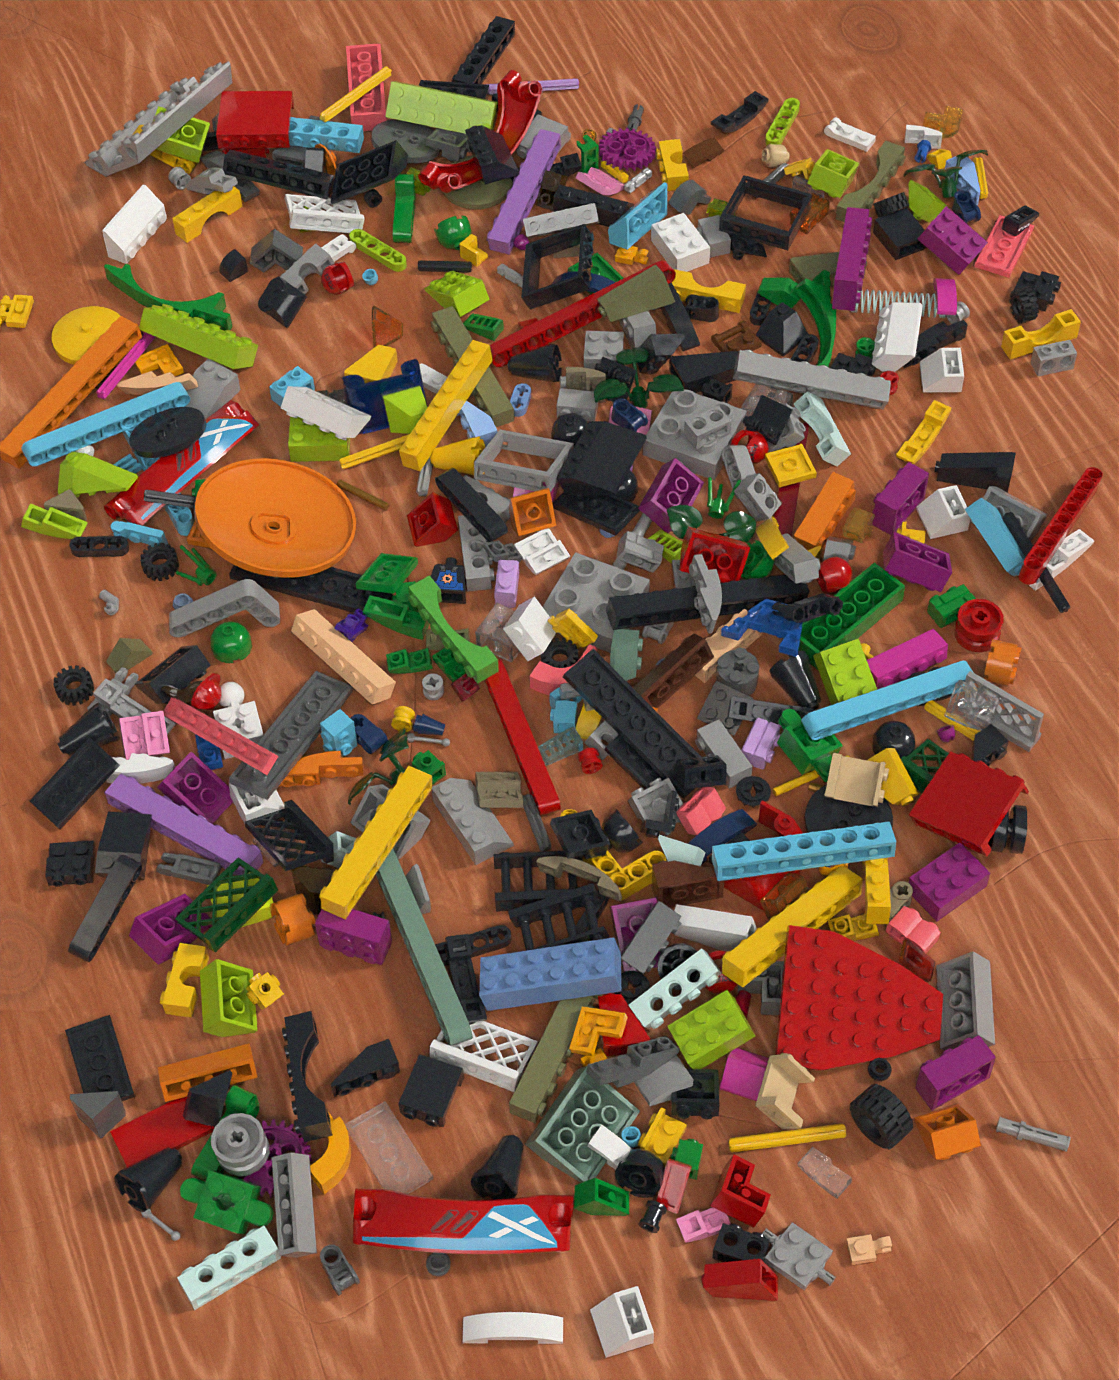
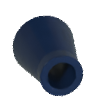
M417 714L413 731L418 732V734L443 736L445 724L425 714Z

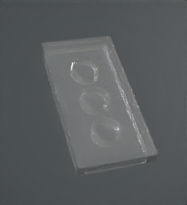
M386 1101L345 1124L348 1134L383 1189L409 1194L433 1180L432 1173Z

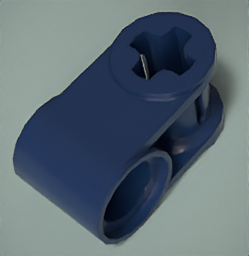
M965 190L957 191L954 195L952 211L965 223L973 220L976 222L980 221V209L975 204L970 193Z
M621 398L613 402L611 418L614 423L636 432L641 426L644 427L648 424L646 415L626 399Z
M356 714L350 718L354 721L357 743L367 753L373 754L388 741L384 731L375 726L364 715Z

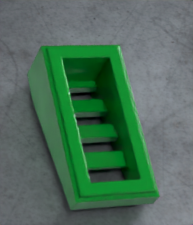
M474 313L463 323L467 330L492 341H495L504 330L503 320Z

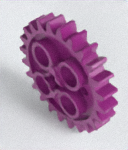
M619 128L617 132L613 129L612 133L606 132V136L603 135L602 140H599V157H602V161H606V165L612 164V168L618 166L619 170L625 168L628 171L629 168H632L635 171L636 167L642 169L643 165L647 167L648 163H652V160L655 159V142L652 141V137L648 138L647 133L642 135L641 130L635 132V129L629 131L626 128L623 131Z
M275 1119L272 1120L271 1126H267L265 1120L262 1122V1128L267 1140H274V1143L269 1146L268 1157L272 1158L283 1155L288 1150L298 1154L309 1155L307 1153L311 1151L310 1145H306L307 1142L304 1143L303 1138H300L301 1134H297L296 1131L294 1132V1124L286 1128L284 1120H282L279 1126H276ZM267 1158L266 1163L251 1175L237 1176L239 1179L262 1186L259 1194L260 1197L264 1195L265 1191H268L270 1198L273 1197L274 1181L273 1177L270 1176L273 1172L272 1159L268 1161Z

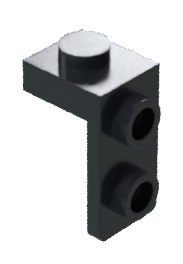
M672 790L668 794L664 822L646 819L641 823L640 832L646 833L647 837L658 838L659 835L667 837L674 831L676 819H673V815L679 805V798H676L677 791Z

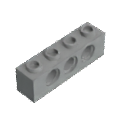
M595 203L523 219L528 239L562 232L582 224L586 226L599 224Z
M464 515L458 516L467 592L491 589V581L495 580L494 569L489 568V565H492V559L482 547L483 543H488V541Z

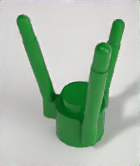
M708 478L707 507H709L708 515L710 517L721 519L724 517V512H728L730 503L735 495L734 491L741 483L740 479L737 480L725 503L721 499L723 484L719 485L717 497L712 500V478Z
M180 545V549L198 566L195 571L197 578L180 571H176V574L196 582L199 586H202L203 583L210 585L217 576L216 571L208 565L195 548L191 549L194 553L193 555L183 545Z

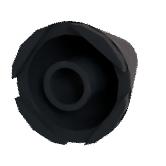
M549 344L511 357V360H508V370L515 376L559 382V377L562 375V367L559 368V361H562L559 346L557 344Z
M798 651L797 657L788 655L790 659L783 661V659L779 660L771 667L769 672L771 677L798 706L813 708L814 711L820 706L821 697L809 657L805 651Z
M99 702L91 707L59 737L60 742L57 744L63 754L73 755L89 737L99 746L120 740V736H115L114 734L117 732V729L106 711L102 712L99 709L102 707Z
M503 1136L473 1173L471 1186L480 1197L485 1199V1196L493 1198V1200L516 1197L524 1149L522 1141L517 1136Z
M167 1147L120 1170L114 1177L120 1194L123 1196L126 1193L130 1198L128 1203L137 1211L145 1212L150 1209L181 1168L182 1156L178 1150Z

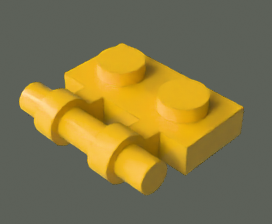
M4 295L0 300V327L5 321L7 327L25 328L34 303L33 296L14 295L13 300H10L9 296Z
M570 608L558 613L556 617L552 615L548 619V622L553 626L552 629L566 638V642L571 640L572 645L575 644L577 649L580 646L585 647L594 643L598 637L591 627L586 625Z

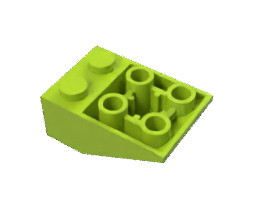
M455 271L447 272L443 278L432 281L429 286L424 288L444 309L453 306L459 317L490 300L483 280Z

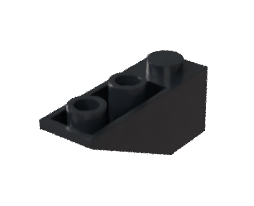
M386 1039L367 1046L331 1083L333 1096L347 1095L354 1089L369 1087L378 1080L390 1079L397 1073H400L399 1062L390 1040Z

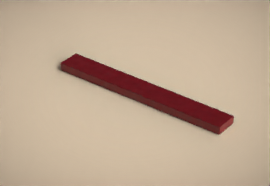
M802 423L806 429L803 432L805 438L796 445L802 444L806 450L809 424ZM800 482L779 487L778 499L782 504L775 511L774 518L777 520L781 535L788 533L792 537Z

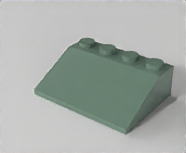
M587 1066L574 1072L525 1143L541 1159L580 1183L596 1178L607 1161L588 1147V1143L600 1126L603 1125L622 1139V1131L626 1127L631 1126L640 1112L639 1109L608 1083L599 1086L586 1073Z

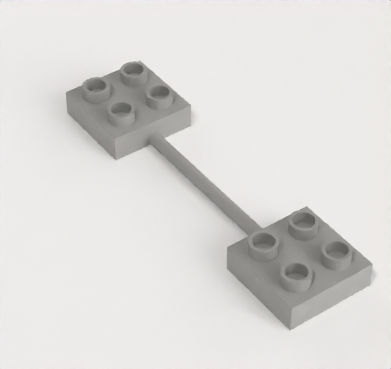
M684 389V391L672 392L646 434L647 439L643 444V455L664 463L676 458L691 472L706 478L711 477L712 480H715L724 465L722 450L725 446L731 444L732 439L739 431L744 430L746 427L743 419L747 415V411L731 406L728 403L696 394L690 390ZM719 405L731 420L730 434L696 449L684 434L685 420ZM643 513L632 532L643 537L652 520ZM575 552L543 608L550 617L552 615L556 617L558 613L570 608L598 635L596 641L591 643V645L611 653L614 630L605 611L609 598L633 595L635 593H648L650 580L625 571L627 562L616 559L611 566Z

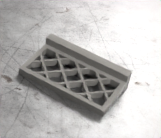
M971 671L967 674L962 698L957 704L956 709L986 727L992 724L1006 739L1030 752L1041 737L1042 733L1039 731L1044 714ZM981 693H984L987 699H984ZM999 704H1002L1005 710H1003ZM1020 714L1024 720H1020L1018 715ZM1029 715L1036 718V720H1032Z

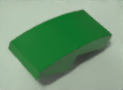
M429 648L411 653L403 649L386 654L389 673L405 674L433 669Z
M443 648L432 656L434 662L452 682L466 673L464 666L456 662L450 649Z

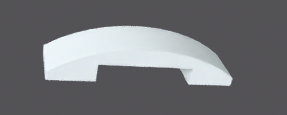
M498 1312L463 1317V1343H488V1340H538V1344H563V1317L526 1312Z

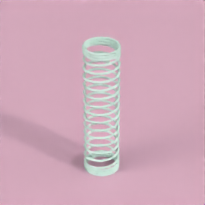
M868 289L865 291L864 299L863 291H858L861 292V313L864 311L866 294L867 313L870 311L872 295L874 314L876 312L878 295L879 313L882 310L884 296L885 307L889 306L890 296L893 303L892 291L889 293L888 302L886 290L883 292L882 301L880 290L877 292L876 301L874 290L871 291L870 300ZM903 291L900 299L899 292L895 293L894 302H896L897 296L898 302H902V297L904 296V303H908L909 295L910 303H914L915 295L916 303H920L922 295V317L924 316L927 296L928 317H930L934 297V318L936 317L937 301L934 293L932 294L931 301L929 293L926 294L925 300L923 293H920L919 300L916 292L913 295V299L911 292L907 294L906 298ZM856 303L855 311H851V312H855V313L857 312V310H858V304H857V303ZM939 314V317H940V318H945L946 315H940V314Z

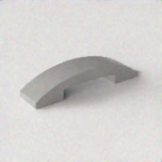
M106 678L93 693V696L119 718L151 713V711L123 694L122 688ZM164 716L168 735L175 726V723Z

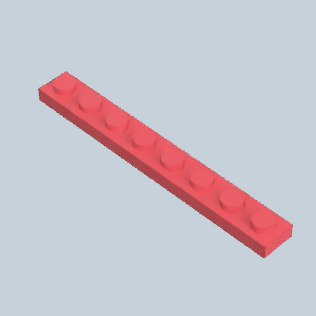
M171 698L163 711L165 717L265 775H268L279 757L176 698Z

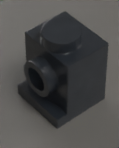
M711 379L709 383L705 382L703 384L701 393L705 397L728 403L732 398L733 384L729 383L727 385Z

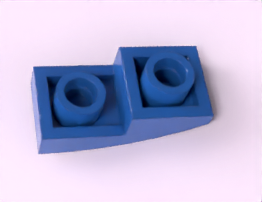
M195 734L199 759L211 770L223 768L220 748Z

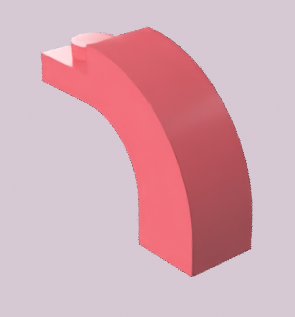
M589 644V646L587 647V649L585 650V652L579 660H581L592 649H594L597 652V647ZM540 661L530 675V688L550 695L551 692L560 687V684L568 683L563 678V675L572 666L556 668Z

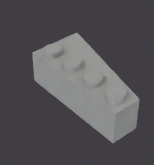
M648 311L619 319L631 348L640 347L650 334H656V324Z

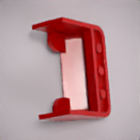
M762 800L759 810V823L781 836L803 834V831L791 816ZM802 870L724 880V888L757 908L768 911L777 905Z

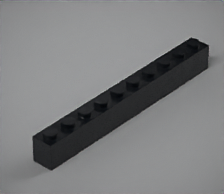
M787 575L720 583L722 603L719 616L740 613L744 609L748 611L765 599L787 605L794 604V602L808 598L810 590L806 583L795 584ZM696 586L610 597L605 610L613 630L701 618L700 612L695 608L694 599L698 594Z

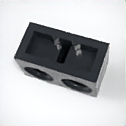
M718 755L677 759L676 780L684 789L726 785L727 764Z
M723 1223L713 1249L712 1258L721 1262L761 1259L764 1262L770 1240L766 1239L761 1233H750L744 1231L736 1224L728 1225ZM731 1239L735 1241L736 1244L734 1246H728L724 1243V1241ZM750 1248H756L757 1250H759V1253L753 1255L750 1254L747 1250Z

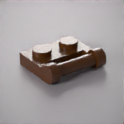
M744 320L721 334L716 333L711 336L713 344L721 352L754 351L762 347V341L752 332ZM740 332L742 333V335H740V336H738V337H736V338H734V339H732V340H730V341H728V342H726V343L723 342L724 340H726V339H728V338H730V337H732V336H734V335H736V334H738V333H740Z

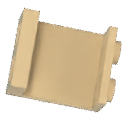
M833 753L825 797L878 807V802L883 803L885 790H881L882 781L887 782L889 769L885 768V762L877 763Z
M787 1053L770 1055L756 1107L781 1129H800L803 1119L792 1110L799 1083L814 1082L815 1078L792 1055Z

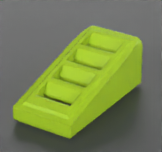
M662 530L657 531L648 538L657 540L660 537L661 539L657 543L666 542L663 544L662 557L671 564L672 560H680L682 541Z

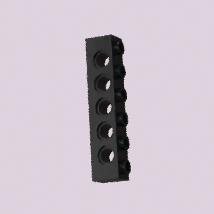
M496 16L489 23L487 30L482 33L479 42L475 43L474 49L467 55L465 62L460 65L459 71L452 78V82L482 84L515 36V21Z
M231 149L224 156L223 171L226 175L326 200L332 193L335 175Z

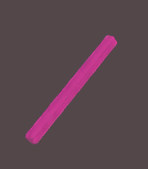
M144 332L142 338L130 349L96 391L98 398L106 399L154 340L155 336Z

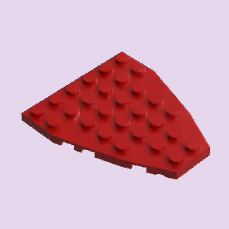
M793 925L787 927L775 1055L787 1053L792 1055L801 1066L808 1070L824 1071L831 1068L871 1062L876 1058H891L940 1040L943 993L902 965L836 932Z

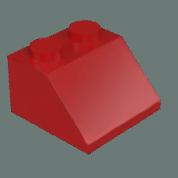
M434 492L407 515L413 543L416 547L445 542L458 531L451 501Z

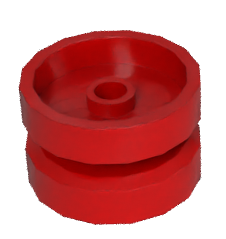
M986 599L967 601L960 607L955 624L954 636L958 644L971 652L982 653L990 651L992 639L1000 640L1004 615L995 603Z

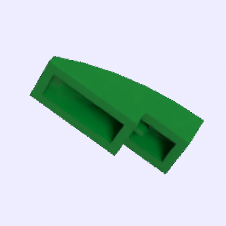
M371 595L363 610V614L381 625L419 640L424 639L426 630H428L430 625L428 621H424L421 618L419 612L409 610V605Z

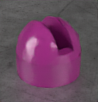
M520 234L514 239L513 244L517 249L525 250L529 240L524 234Z
M946 725L937 730L939 738L946 743L954 740L956 736L953 725Z

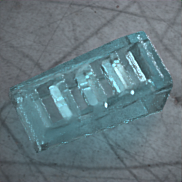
M574 726L538 746L545 766L583 750V740ZM556 746L559 751L556 752L553 747ZM549 750L551 756L548 757L545 751Z

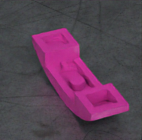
M934 278L933 286L937 295V314L956 315L957 293L955 280Z

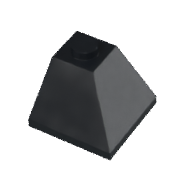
M783 302L768 313L756 333V336L765 345L783 357L797 347L805 335H808L797 312Z

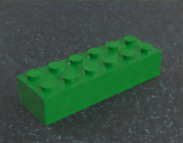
M874 562L834 595L843 601V608L838 615L826 614L803 622L798 651H805L809 657L810 664L818 670L813 655L858 639L903 601L905 585Z

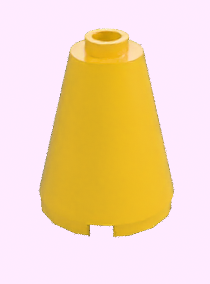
M478 436L435 448L430 456V462L434 464L435 468L444 470L454 468L459 473L474 475V461L485 449L484 441Z

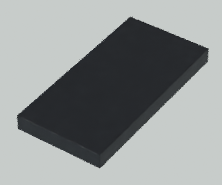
M563 492L552 503L554 509L615 536L640 511L638 505L615 495H566Z
M89 737L36 793L30 802L61 830L115 772L120 764Z
M110 1015L65 1030L83 1093L118 1091L122 1101L135 1097Z

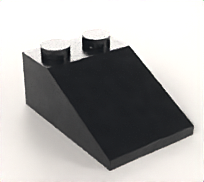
M108 811L97 851L95 873L97 875L107 878L116 860L123 854L143 865L137 880H145L152 814Z

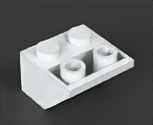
M940 348L920 361L923 392H962L964 370L961 348Z
M957 485L936 490L916 507L930 539L968 531L971 518L965 511L967 505Z
M229 783L231 799L244 824L245 821L284 809V804L277 790L266 800Z
M638 1286L616 1292L590 1309L605 1358L654 1342V1331Z

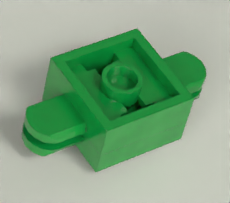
M794 709L784 710L778 720V724L784 731L777 744L802 775L815 769L822 780L827 782L833 753L838 754L843 745L834 734L818 740H812L797 712Z
M211 1170L206 1182L197 1178H189L181 1185V1197L186 1201L197 1204L193 1218L231 1232L246 1234L249 1223L256 1226H266L274 1218L273 1207L268 1203L258 1200L262 1186Z

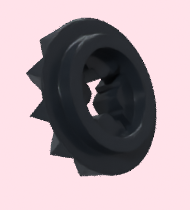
M749 776L737 784L736 794L738 801L743 802L744 806L750 805L754 808L760 805L762 800L765 802L769 801L771 789L764 779ZM752 787H754V790L756 792V796L752 797L750 793Z
M625 971L621 973V992H614V994H621L629 1005L650 989V984L642 973ZM628 982L630 983V985H632V987H637L635 988V994L631 993L630 990H627Z

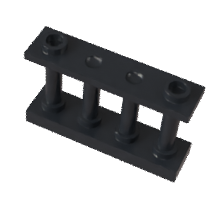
M564 851L502 852L500 854H493L494 869H501L502 892L495 893L496 912L512 910L578 888L577 876L568 873L569 888L556 890L555 877L546 873V890H533L532 867H538V858L550 856L566 857ZM583 855L573 859L583 861ZM510 868H523L524 891L511 892Z
M593 883L508 910L509 918L515 927H521L526 951L610 938L605 927L598 926L593 904L601 901ZM584 906L590 930L577 934L572 911ZM563 913L568 938L556 941L551 917ZM542 920L547 944L534 948L529 925Z

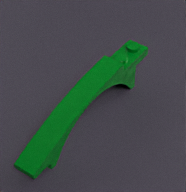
M109 264L104 265L107 280L147 308L152 307V305L162 306V304L172 306L173 310L177 312L184 311L189 313V317L204 319L206 324H216L220 326L221 330H231L233 327L231 315L223 312L226 308L224 293L218 292L212 296L193 301L164 300L147 293L135 282L130 265L125 264L123 268Z
M824 269L813 278V281L805 278L794 289L795 293L810 310L817 324L820 336V354L816 366L825 365L828 367L836 334L837 309H832L830 272Z

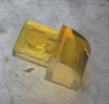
M946 106L943 115L926 112L923 127L941 132L942 138H950L959 131L963 109Z
M854 507L843 527V536L863 543L865 536L870 537L873 531L872 522L875 514Z

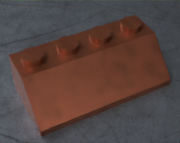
M695 633L686 637L676 650L670 651L659 665L652 667L646 677L639 679L633 689L651 707L659 708L714 658L707 641Z

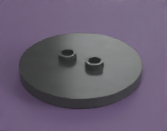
M388 120L379 123L372 130L371 143L374 148L397 140L408 154L407 163L427 162L436 158L441 150H434L430 146H426V139L434 130L425 125L401 120Z

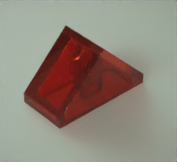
M904 939L898 964L925 982H931L935 961L911 941Z

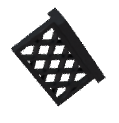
M293 800L284 802V809L245 821V827L285 871L320 859L326 864L334 861L333 842ZM282 817L285 819L284 822H283V821H276V819H279V818H282ZM263 825L265 826V828H259L255 826ZM270 827H277L280 830H273ZM285 829L295 830V832H287ZM265 836H274L275 839L265 838ZM280 838H288L290 841H283ZM295 840H302L305 843H297ZM275 847H284L285 850L275 849ZM291 849H298V850H301V851H300V853H299V852H292V851H290V850H291ZM306 851H312V852H315V853H313V854H306L305 852H306ZM293 858L295 860L287 862L285 859Z

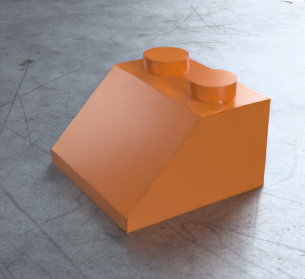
M549 488L510 498L509 515L511 525L518 536L557 526Z
M959 1104L914 1117L927 1151L936 1160H946L951 1155L960 1152L968 1153L973 1151L974 1148L981 1146L976 1119Z

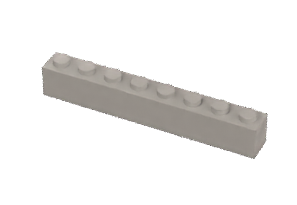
M751 350L739 351L735 360L733 379L804 394L808 391L818 397L882 410L889 402L891 381L885 380L883 377H869L863 373L855 374L844 369H830L825 365L816 366L805 361H791L789 358L772 357L770 354H757Z

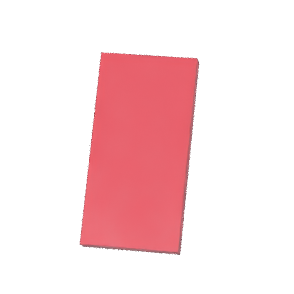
M999 215L986 240L988 243L981 250L974 267L1010 278L1033 232L1034 225L1030 224L1019 235L1013 236L1002 229L1005 216Z

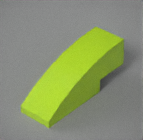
M30 503L22 519L21 527L52 537L73 539L82 536L88 522L52 507L49 510H45Z

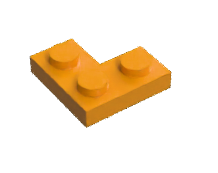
M168 344L142 354L134 363L141 375L156 369H160L162 374L171 372L175 377L184 373L183 367Z
M582 1006L569 1050L571 1053L594 1056L600 1035L622 1038L628 1018L627 1015L621 1012Z

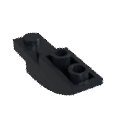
M961 320L947 326L942 321L928 328L918 336L915 357L903 367L907 368L916 365L924 358L936 352L938 348L962 340L966 337L968 324Z

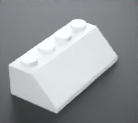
M142 185L102 230L109 258L127 264L135 257L140 248L146 244L147 240L155 234L161 224L166 221L167 215L164 204L146 185Z
M893 302L880 311L875 347L872 354V365L880 371L895 372L915 357L923 307L921 303Z
M288 386L280 408L287 411L286 414L288 416L303 418V422L306 424H316L324 432L330 433L331 431L336 433L335 436L342 440L355 438L371 418L366 413L307 387Z

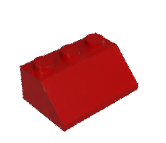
M688 526L681 546L679 570L689 573V565L692 563L694 555L702 554L708 570H717L720 582L740 581L750 547L746 542Z

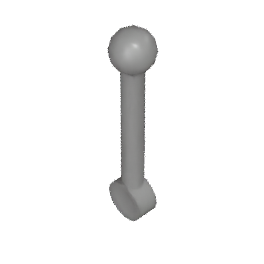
M413 733L407 734L408 742L438 743L445 747L450 745V740L447 738L440 740L417 737Z
M150 1209L141 1212L144 1218L149 1217L169 1233L172 1240L177 1241L180 1239V1233L170 1229L155 1217Z

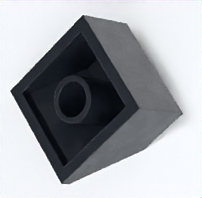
M650 334L640 345V347L647 350L648 359L645 362L637 363L639 372L657 373L676 351L685 335Z

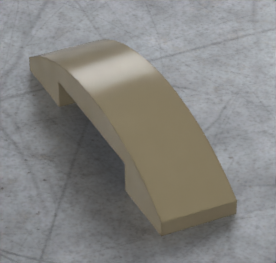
M559 856L542 857L537 860V865L541 872L560 878L563 871L596 883L601 895L617 901L622 899L620 890L613 880L604 872L586 862Z

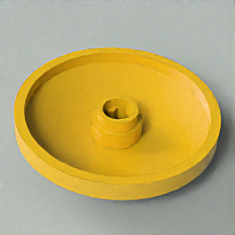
M99 306L79 308L64 315L56 323L52 331V344L56 354L65 362L74 365L120 315L111 309Z

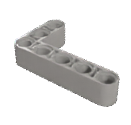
M244 579L170 612L169 632L173 637H183L245 609L264 626L274 627L280 623L279 603L255 581Z

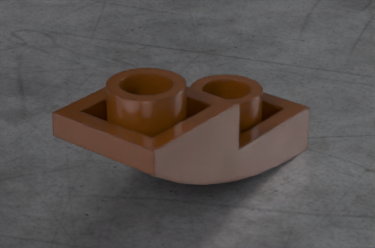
M713 137L694 145L683 152V155L691 166L695 168L706 159L709 161L713 160L724 152V149Z

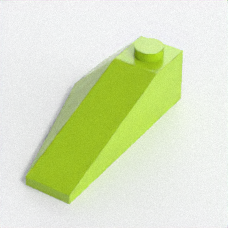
M71 451L60 464L58 494L69 489L76 497H79L82 493H88L89 496L95 495L98 491H105L106 493L127 491L138 476L135 473L88 454Z

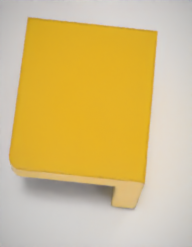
M473 234L469 235L459 244L460 257L471 262L476 267L488 258V254L478 248L477 237Z

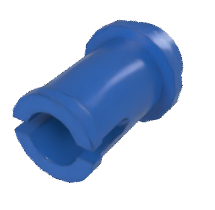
M922 140L917 145L918 150L914 159L918 163H920L921 158V163H924L928 152L931 150V144L928 140Z

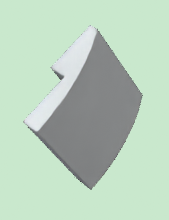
M675 1055L666 1064L634 1083L649 1106L671 1100L672 1092L693 1086V1078L678 1056Z

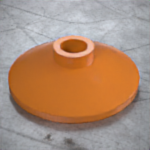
M320 143L315 145V148L325 150L327 173L335 175V162L337 161L335 154Z

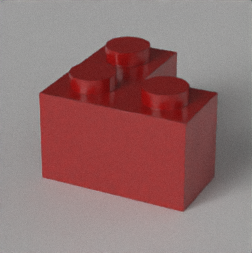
M733 1154L722 1170L710 1206L754 1228L765 1214L771 1194L750 1184L755 1164Z

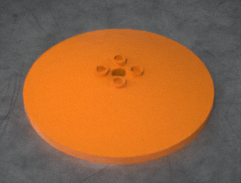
M267 458L248 459L226 465L212 473L204 481L195 501V522L202 538L210 548L235 566L265 576L301 577L324 571L335 565L347 554L355 536L356 516L345 493L319 472L285 460Z

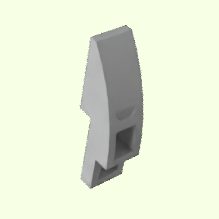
M215 167L209 168L191 179L186 188L187 190L210 194L215 190L226 193L231 191L238 182L236 177L225 175L222 168Z
M702 554L694 555L692 563L689 565V573L695 580L698 592L697 597L694 599L695 608L699 610L702 625L706 627L709 634L713 632L720 613L722 590L717 570H708Z

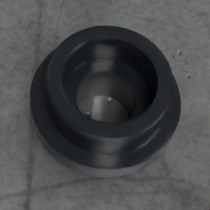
M876 1058L868 1065V1074L876 1081H885L891 1075V1065L883 1058ZM877 1068H880V1069H882L884 1072H883V1073L876 1072V1069H877Z

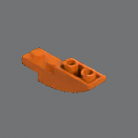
M328 751L300 758L279 786L321 785V777L353 778L364 776L362 757L342 758L341 751Z

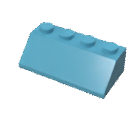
M664 182L649 192L615 223L610 225L608 229L610 244L628 250L651 229L652 224L659 222L667 215V183Z

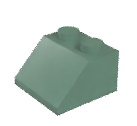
M618 629L614 630L610 666L625 681L635 678L637 670H641L642 657H638V651H642L643 639L639 638L640 630Z

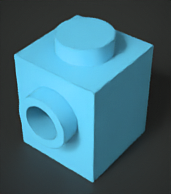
M556 700L555 708H551L550 721H553L554 733L574 735L577 721V702Z

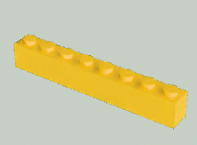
M475 340L471 341L399 450L403 466L421 471L493 361L489 344Z
M408 766L404 773H400L397 778V784L394 788L389 789L386 800L377 807L372 821L369 820L362 836L356 838L352 851L346 853L339 870L336 869L333 872L329 885L327 887L324 886L321 890L319 898L321 899V908L346 920L431 791L432 775Z
M844 866L830 872L828 877L821 882H817L811 890L803 893L793 904L787 905L780 914L773 916L767 924L757 928L754 934L747 939H743L733 950L726 952L722 958V974L741 987L746 986L785 955L787 927L789 925L818 929L861 895L863 878Z

